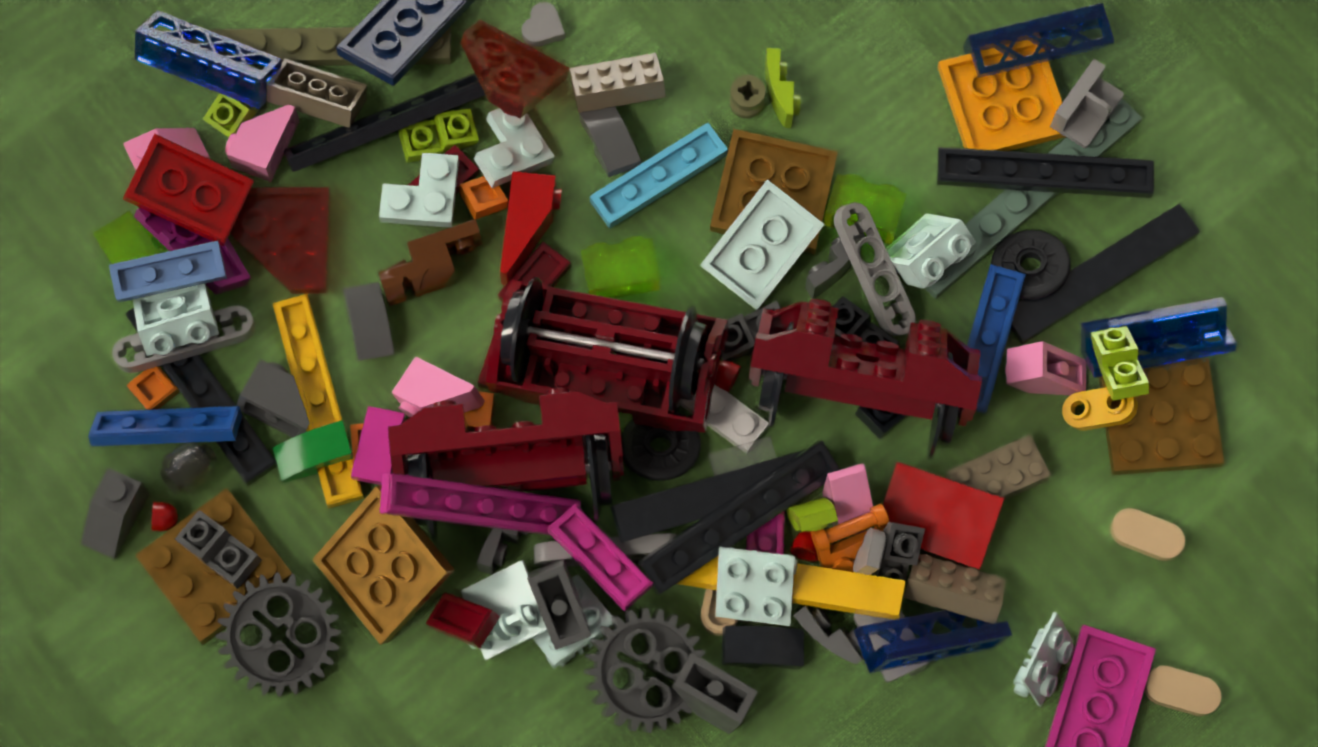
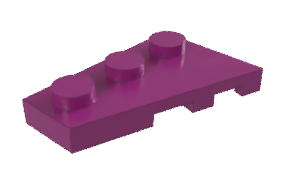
M138 208L134 215V218L169 251L213 242L142 208ZM228 238L224 246L220 245L227 279L206 283V286L215 295L246 286L251 279Z

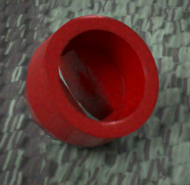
M720 361L715 385L729 393L738 378L741 366L731 361Z
M153 501L151 531L164 532L170 530L178 521L176 508L166 502Z
M802 531L795 537L790 552L800 560L817 562L818 557L811 531Z

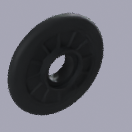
M1023 230L1009 235L998 244L991 258L992 265L1026 274L1019 296L1021 299H1039L1053 294L1065 283L1071 268L1070 256L1065 245L1055 236L1039 230ZM1027 258H1035L1041 263L1040 267L1033 271L1023 269L1020 264Z
M674 413V415L686 417L681 413ZM632 419L626 425L621 435L623 460L633 472L650 480L665 481L682 476L694 466L701 451V439L699 432L669 431L634 424ZM656 438H665L671 443V446L665 451H656L650 446V443Z

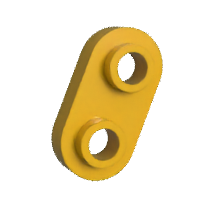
M1107 387L1071 394L1063 404L1062 415L1064 420L1074 429L1087 431L1128 423L1137 413L1138 402L1136 397L1121 399V404L1118 408L1111 409V402L1113 400ZM1084 404V412L1081 415H1075L1076 407Z

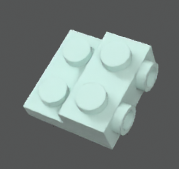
M926 213L891 243L886 250L896 272L900 274L907 285L926 288L935 284L942 277L946 268L964 259L976 241L961 219Z
M206 283L133 299L137 330L147 356L153 354L165 355L172 352L176 347L189 343L200 344L219 334Z

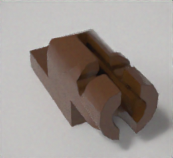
M476 219L406 242L412 261L406 262L403 259L387 269L378 271L389 307L406 302L407 289H411L415 296L419 298L424 294L450 286L457 281L450 255H466L476 250L477 246L482 245Z

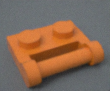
M878 504L870 507V512L828 529L811 531L820 567L854 572V560L859 548L862 546L867 531L835 544H830L873 526L874 529L883 531L889 522L883 505Z

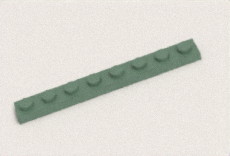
M1121 99L1087 148L1079 146L1066 137L1047 154L1101 157L1140 124L1142 117ZM1005 189L965 224L976 241L966 257L946 268L942 277L935 284L924 289L936 300L993 251L1002 240L1015 232L1059 193Z

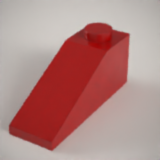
M512 172L500 266L502 285L508 283L530 256L552 224L554 210H561L563 189L557 188L556 175Z

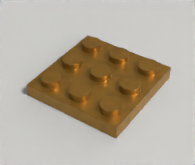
M733 129L710 224V231L725 234L767 179L822 222L838 151ZM820 231L803 252L815 254Z
M1209 358L1140 363L1149 381V394L1135 396L1138 402V409L1131 421L1122 425L1105 427L1112 475L1222 467L1224 465V456ZM1099 367L1097 370L1099 386L1103 388L1106 387ZM1121 399L1113 400L1111 402V409L1118 408L1121 404Z
M382 485L376 486L312 559L380 645L389 642L455 570L412 517L380 513Z
M227 488L135 555L202 645L226 628L217 621L219 618H230L231 614L223 606L224 604L236 606L238 602L234 598L233 592L237 591L244 596L248 592L245 582L239 589L235 588L175 540L199 510L225 528L230 535L262 559L245 582L249 581L257 588L260 587V575H264L268 584L274 582L276 572H279L282 583L288 582L289 577L293 574Z

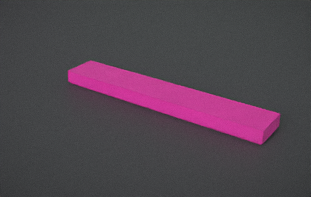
M392 473L382 474L380 513L550 535L548 527L574 504L581 508V500Z

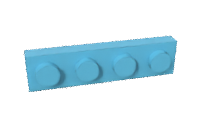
M707 122L592 194L590 202L608 228L611 229L727 156L728 148Z

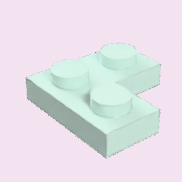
M519 101L489 112L486 120L501 143L477 152L474 161L491 188L511 181L513 171L531 173L552 164L555 156Z
M422 153L419 186L383 184L379 212L380 223L452 227L459 167L458 155Z

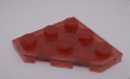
M481 19L464 31L461 45L488 101L499 107L505 114L516 116L519 119L562 84L570 70L569 67Z
M251 187L230 235L291 294H327L330 188Z

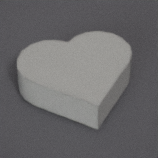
M547 2L536 4L531 10V18L526 20L522 26L524 42L532 47H540L565 39V33L556 8Z
M870 528L867 531L862 546L859 548L854 560L853 571L855 573L871 575L880 569L886 543V535L883 531Z

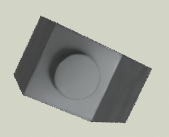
M260 359L239 395L237 406H240L242 412L292 438L307 432L310 422L294 376L289 374L280 364L275 362L267 363Z
M107 468L90 500L81 545L116 560L150 495L144 485L133 478Z
M565 559L529 572L527 580L555 650L590 637L591 632Z
M692 652L689 654L672 686L697 716L728 734L742 723L758 692Z

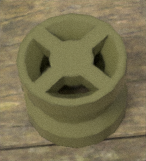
M743 75L732 83L730 88V108L733 113L741 118H753L759 115L763 110L766 95L763 82L756 76Z

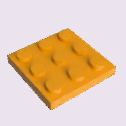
M1040 36L939 61L937 68L964 149L1012 151L1065 137L1050 127L1055 112L1063 102Z

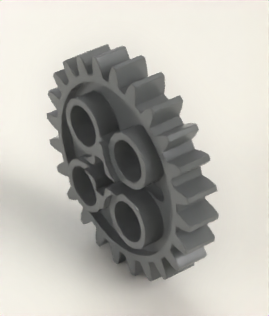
M276 572L274 582L268 584L264 575H260V587L255 588L247 581L245 585L248 593L245 596L237 591L233 592V596L238 602L236 606L224 604L223 608L231 615L230 618H219L217 621L222 626L227 627V632L216 635V639L227 641V646L218 650L219 655H231V659L224 667L230 669L237 666L239 670L234 680L238 681L247 676L249 678L248 690H251L257 683L262 684V695L265 696L270 686L276 688L278 697H281L284 686L289 685L295 695L298 693L297 683L300 681L308 688L312 687L309 677L312 673L320 678L325 676L319 667L321 663L333 665L334 661L326 654L327 651L339 650L338 645L330 642L331 637L341 634V630L330 628V624L339 617L335 614H326V610L330 608L332 601H325L323 603L318 601L323 591L321 588L312 594L308 592L310 580L307 579L299 587L295 585V574L289 577L287 583H282L279 572ZM273 598H283L288 602L289 611L287 615L282 618H274L268 613L267 605ZM258 610L278 629L283 625L287 627L286 638L304 653V658H297L281 641H277L275 644L269 641L272 637L271 631L253 616V612ZM307 623L314 626L317 637L312 643L301 644L297 641L294 633L299 625ZM255 625L261 629L263 637L260 643L255 646H247L241 641L240 634L246 626ZM283 651L290 657V666L287 670L279 673L270 669L268 658L272 653Z
M640 608L638 618L633 610H626L625 622L618 616L611 617L613 629L606 626L599 628L605 638L603 640L591 639L590 642L598 650L596 654H585V658L594 662V667L583 670L584 674L594 676V681L585 687L587 690H597L599 693L592 700L593 704H606L602 710V716L609 717L616 713L614 718L615 725L621 726L628 719V730L636 731L641 722L643 731L651 733L653 722H655L660 730H666V718H669L673 723L679 724L681 722L678 714L679 710L689 714L693 712L674 688H670L655 677L643 676L644 672L617 658V653L622 652L635 662L648 664L650 670L675 682L691 652L699 657L706 654L705 650H694L693 648L700 639L699 636H685L690 628L689 624L683 623L675 627L678 619L677 615L671 614L664 621V610L656 609L652 618L648 608ZM640 633L646 640V646L640 654H635L631 648V641L636 634ZM673 651L678 657V665L674 671L668 672L664 667V658L669 652ZM623 667L628 673V681L622 688H617L613 683V675L617 669ZM656 685L660 690L661 697L656 705L650 706L646 701V693L650 687Z

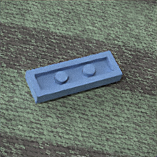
M218 241L109 264L115 298L118 303L227 279Z

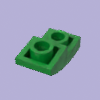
M343 420L307 431L273 447L282 484L318 474L317 468L353 459Z

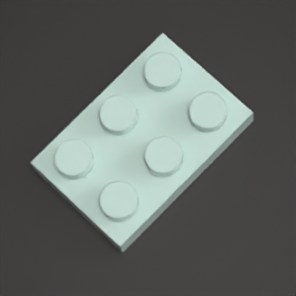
M767 179L700 266L758 310L825 224Z

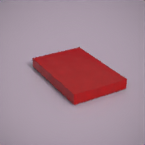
M154 133L124 194L123 200L213 242L218 241L220 245L224 246L255 180Z
M898 461L883 502V507L886 510L889 522L925 529L921 544L922 550L980 570L1005 498Z

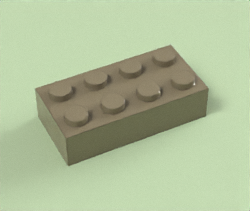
M656 53L569 68L578 113L666 98L664 79Z
M288 59L283 60L267 84V102L279 106L289 104L294 106L298 112L348 128L351 127L364 106L367 96V84Z
M1028 435L948 470L945 478L1003 497L1006 500L1047 482L1051 474L1031 435Z
M919 554L917 566H911L904 598L996 624L1002 607L1006 579L998 575L977 571L974 568L956 565L950 561L932 558L926 554Z

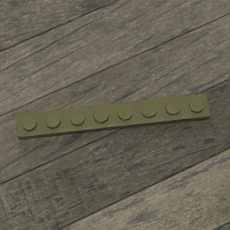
M355 27L169 30L168 64L170 68L243 67L247 62L254 67L280 66L284 59H288L307 66L354 65L338 56L336 47ZM451 27L416 64H451Z

